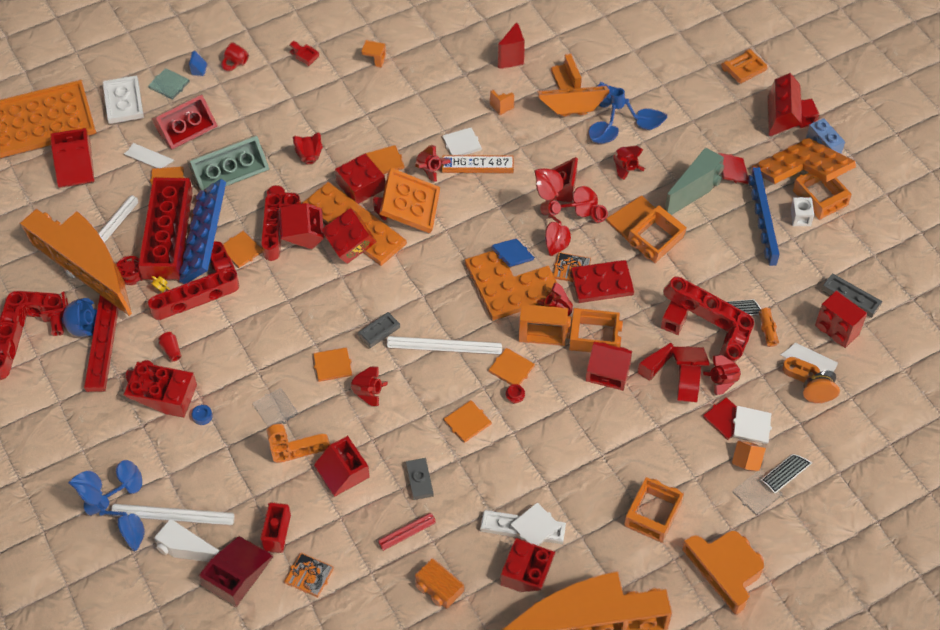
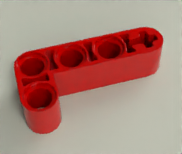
M270 193L266 196L261 244L264 258L268 261H274L280 256L279 209L285 206L301 204L300 196L296 193Z

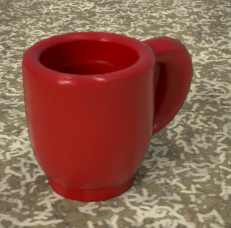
M231 42L224 52L225 59L221 63L222 69L232 71L238 65H245L249 54L244 48ZM228 60L234 63V65H228L226 61Z

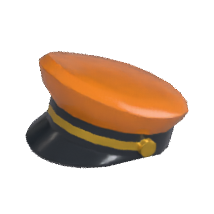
M826 370L809 377L803 385L804 398L813 403H825L837 398L840 394V389L835 383L836 374L833 371Z

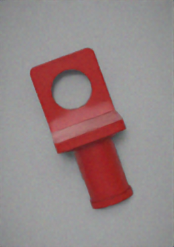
M65 291L61 292L63 308L40 312L43 321L50 322L52 336H58L57 332H59L60 336L64 334L62 317L65 307L69 304Z

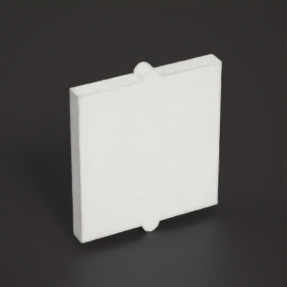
M472 127L443 135L446 149L449 150L451 155H467L482 150L478 136L475 135Z
M737 406L735 419L733 420V437L768 444L769 433L772 429L770 426L772 413Z
M536 503L510 524L520 535L521 540L524 539L526 542L538 546L561 528V525L551 516V513L547 512L539 503Z

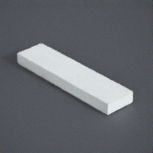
M484 510L480 532L520 538V535L510 526L520 515ZM558 522L561 528L544 542L563 545L566 523Z

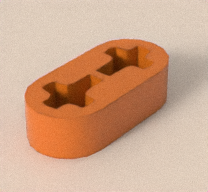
M796 357L787 358L783 365L785 375L802 382L811 377L808 376L810 372L813 375L820 372L816 365Z

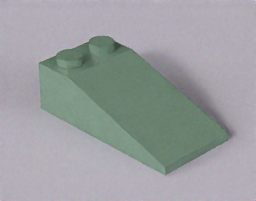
M705 147L667 193L665 210L673 215L709 193L714 186L717 187L722 180L720 175L724 169V157Z

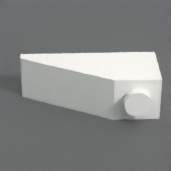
M172 519L154 537L157 544L156 548L162 554L167 555L168 553L174 558L209 562L220 552Z

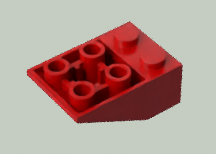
M87 128L50 133L58 188L95 182L91 141Z
M137 362L124 396L164 414L185 418L197 383L194 372Z

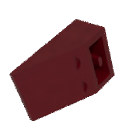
M238 536L216 554L198 575L201 586L237 607L274 555Z

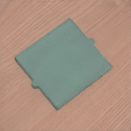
M165 68L158 76H155V79L148 87L173 100L180 92H183L184 87L190 80Z

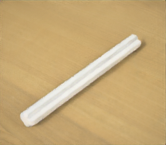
M133 195L128 197L98 232L104 243L138 204V199ZM66 270V274L69 277L75 278V276L72 275V273Z
M395 336L387 338V347L487 354L502 353V343Z
M113 504L111 511L126 512L128 515L134 513L139 518L172 519L173 521L233 525L235 520L234 513L125 504Z

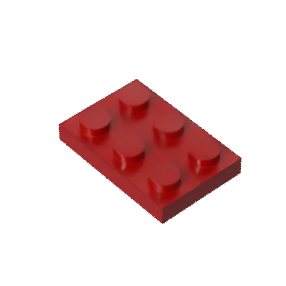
M627 260L571 267L578 303L634 295L635 291Z

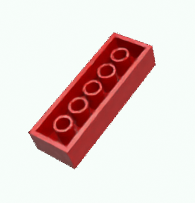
M153 177L139 260V270L142 279H153L152 276L156 278L160 276L165 280L180 279V269L183 262L193 194L190 178Z

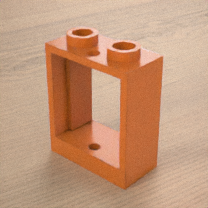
M811 173L798 176L793 187V192L798 197L812 198L814 215L819 220L848 206L852 195L837 178L826 182ZM819 181L834 195L821 203L807 189Z
M658 205L630 230L627 241L632 247L642 252L647 259L656 263L684 238L687 227ZM654 222L672 236L659 250L640 236Z
M521 304L519 342L565 346V339L570 338L571 316H568V308ZM528 323L548 324V325H560V326H562V327H558V326H546V325H534V324H528Z
M574 308L569 350L591 353L594 341L621 347V336H618V332H622L623 321L619 320L620 313ZM580 323L613 327L612 342L578 338Z
M646 477L626 515L624 526L663 543L682 504L684 493L675 487H668L656 479ZM646 493L674 504L664 525L637 514Z

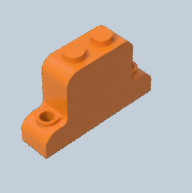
M729 531L710 544L697 535L685 540L682 551L735 615L743 611L750 597L745 588L760 578L764 568V560L760 553L755 552L750 546L748 539L745 536H741L737 531Z

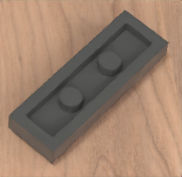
M833 273L822 287V290L830 295L837 290L867 312V316L871 318L883 302Z

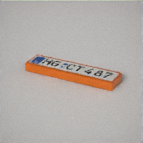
M442 155V158L450 159L449 164H442V173H514V155Z

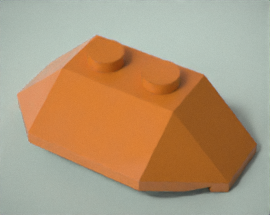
M607 86L537 91L539 99L555 113L560 114V116H570V113L586 115L588 112H593L609 94V89Z

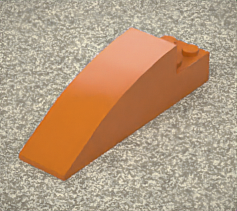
M35 209L20 222L35 248L65 270H68L72 275L128 316L132 314L124 280L108 248L94 227L78 211L61 224L57 220L53 221L48 213H42Z
M616 571L589 578L553 593L535 603L502 630H668L672 610L667 589L653 588L647 592L631 591L623 595L619 573Z

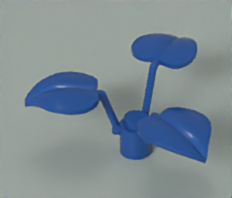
M600 82L597 87L607 86L609 94L598 106L608 107L612 104L610 123H594L589 129V136L596 143L613 141L619 133L618 127L612 126L615 109H622L625 104L634 119H638V127L645 130L657 128L667 119L668 115L654 109H641L638 111V115H636L629 103V99L625 98L624 89Z
M129 460L119 462L116 467V475L123 484L105 495H102V482L95 472L84 471L74 476L69 481V484L76 489L80 497L85 501V512L90 516L97 513L100 516L120 515L121 517L118 519L119 530L133 551H137L145 533L141 519L134 513L128 515L126 512L106 511L109 506L108 497L126 487L130 494L137 493L141 489L142 475L139 468Z

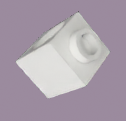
M793 198L790 208L792 225L811 226L814 218L812 198Z

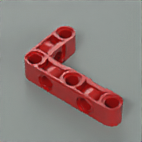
M214 241L210 263L216 273L175 287L149 299L148 306L154 319L162 320L234 293L239 289L237 272L221 242Z
M673 277L663 289L664 296L727 331L719 355L736 363L743 355L754 326L752 316L682 277Z
M13 291L8 294L0 316V380L7 378L10 374L26 317H41L40 312L63 308L62 298L59 294Z

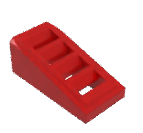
M667 344L641 361L638 365V374L649 381L652 380L672 357L674 344Z

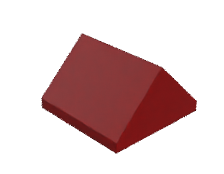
M515 23L498 43L499 69L524 65L525 40L518 23Z
M577 157L552 168V170L557 171L561 175L564 184L562 190L558 192L559 196L554 201L573 202L572 196L575 189L578 167Z

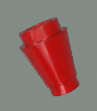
M166 332L159 336L158 345L172 362L179 360L182 355L176 335H173L172 332Z

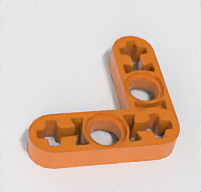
M274 424L268 427L266 431L272 458L276 463L323 452L330 446L329 438L326 434H317L288 442L284 425Z

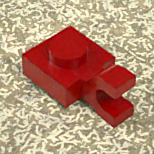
M294 40L289 44L292 48L290 54L296 56L297 60L307 66H310L320 57L319 51L307 44L302 47Z

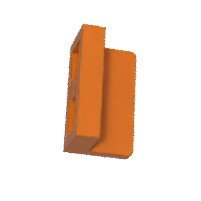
M565 54L563 65L551 67L558 88H581L582 77L572 54Z

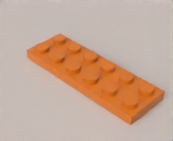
M329 182L302 202V204L308 203L322 208L323 223L326 225L350 207L356 211L377 241L363 253L380 266L407 244L405 238Z

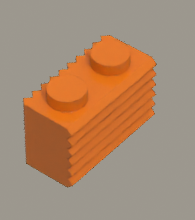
M431 558L415 575L416 587L422 593L426 592L432 596V601L439 607L443 606L445 609H448L464 593V584L434 558Z

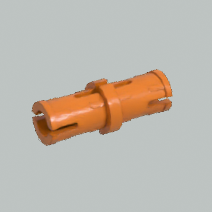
M767 307L762 308L759 311L762 322L761 330L765 334L767 346L773 347L779 344L776 333L777 325L773 321L771 309Z

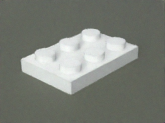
M138 76L103 81L109 124L144 118Z

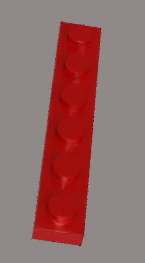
M101 295L99 297L84 386L86 392L106 391L119 308Z

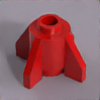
M317 132L312 137L302 138L293 136L295 152L301 161L305 162V164H314L319 159L322 151L320 133Z
M429 145L418 154L415 165L417 168H422L431 181L436 182L437 173L435 171L440 168L441 164H449L450 159L438 157L436 155V146Z
M640 146L621 147L614 153L613 159L618 176L621 179L625 180L629 174L628 170L633 171L636 168L641 171L645 170L638 160V157L644 150Z
M555 282L551 290L553 293L548 294L545 299L538 300L537 304L547 307L568 308L569 316L572 313L573 304L567 297L563 287Z
M714 355L713 366L715 367L711 370L703 371V375L710 376L711 380L717 383V385H714L715 395H721L740 379L741 370L736 363L726 357Z
M377 366L368 367L357 374L351 381V389L354 394L370 406H379V396L375 395L381 392L382 387L388 385V381L377 379L379 377V367Z

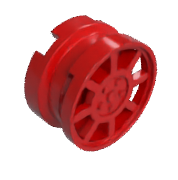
M125 256L116 264L125 285H136L138 281L143 280L139 270L140 259L136 256Z

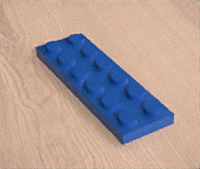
M222 179L211 183L209 187L199 191L196 196V207L193 210L194 216L190 224V234L186 241V251L183 254V265L180 269L179 282L183 284L189 283L208 271L226 182Z

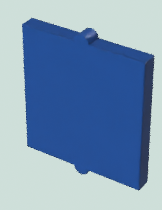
M517 238L491 246L498 255V258L502 259L508 267L533 261L535 258Z

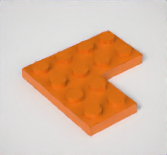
M807 138L779 153H775L765 160L759 161V163L752 166V170L753 168L760 167L762 178L773 184L802 170L828 182L856 168V163L854 160Z
M494 250L465 259L467 269L492 321L521 312V304L541 306L537 304L538 300L545 299L548 294L553 293L551 291L553 284L557 282L549 266L513 276L508 265L498 258Z

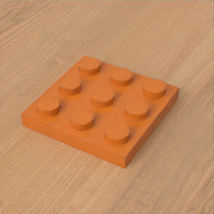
M390 168L379 214L431 233L434 226L440 187Z

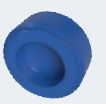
M198 405L193 409L192 418L196 424L206 425L212 420L213 414L209 406Z

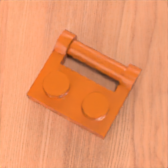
M751 49L744 51V54L730 61L726 60L721 63L723 71L728 72L739 84L767 71L768 67Z

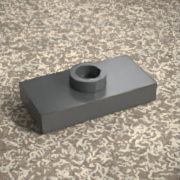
M387 312L359 331L358 336L369 348H372L398 330L400 323Z
M426 458L406 461L413 500L434 497Z

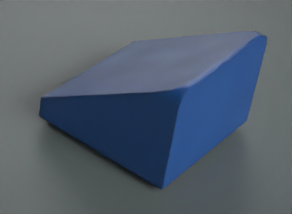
M193 51L189 61L191 74L194 76H204L207 63L196 51Z

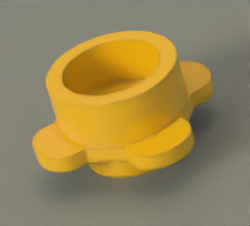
M152 276L154 280L151 285L162 293L166 289L170 290L165 279L160 276L158 278Z

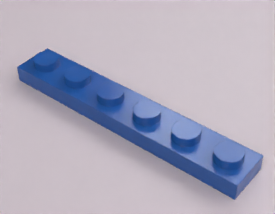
M756 167L753 168L752 174L749 175L748 182L749 186H752V200H755L756 203L755 214H758L759 217L758 228L762 230L761 242L765 244V259H768L769 266H777L780 255L761 169Z

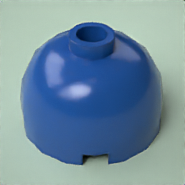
M89 298L72 301L65 307L62 322L68 332L74 336H93L97 309H93L92 304L94 302Z

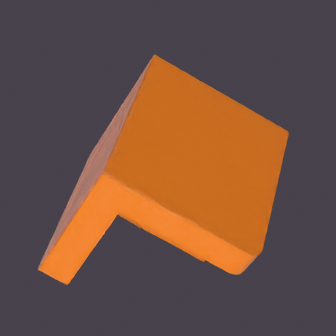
M366 40L361 53L362 55L374 57L375 66L382 68L386 57L385 43Z
M492 90L490 91V106L499 115H502L514 108V94L511 92L507 95L505 93L498 95Z
M738 440L732 464L743 469L760 471L766 448L752 442Z

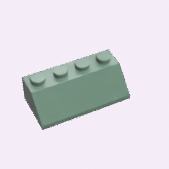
M255 135L187 160L200 191L206 189L211 183H215L219 179L224 180L226 186L269 170L258 137Z

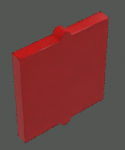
M718 153L724 157L722 178L734 181L735 183L749 184L744 158L732 156V154Z
M674 346L673 355L677 365L709 366L710 364L704 347Z
M726 397L717 405L714 404L713 408L703 415V418L729 440L733 437V420L735 419L737 406Z

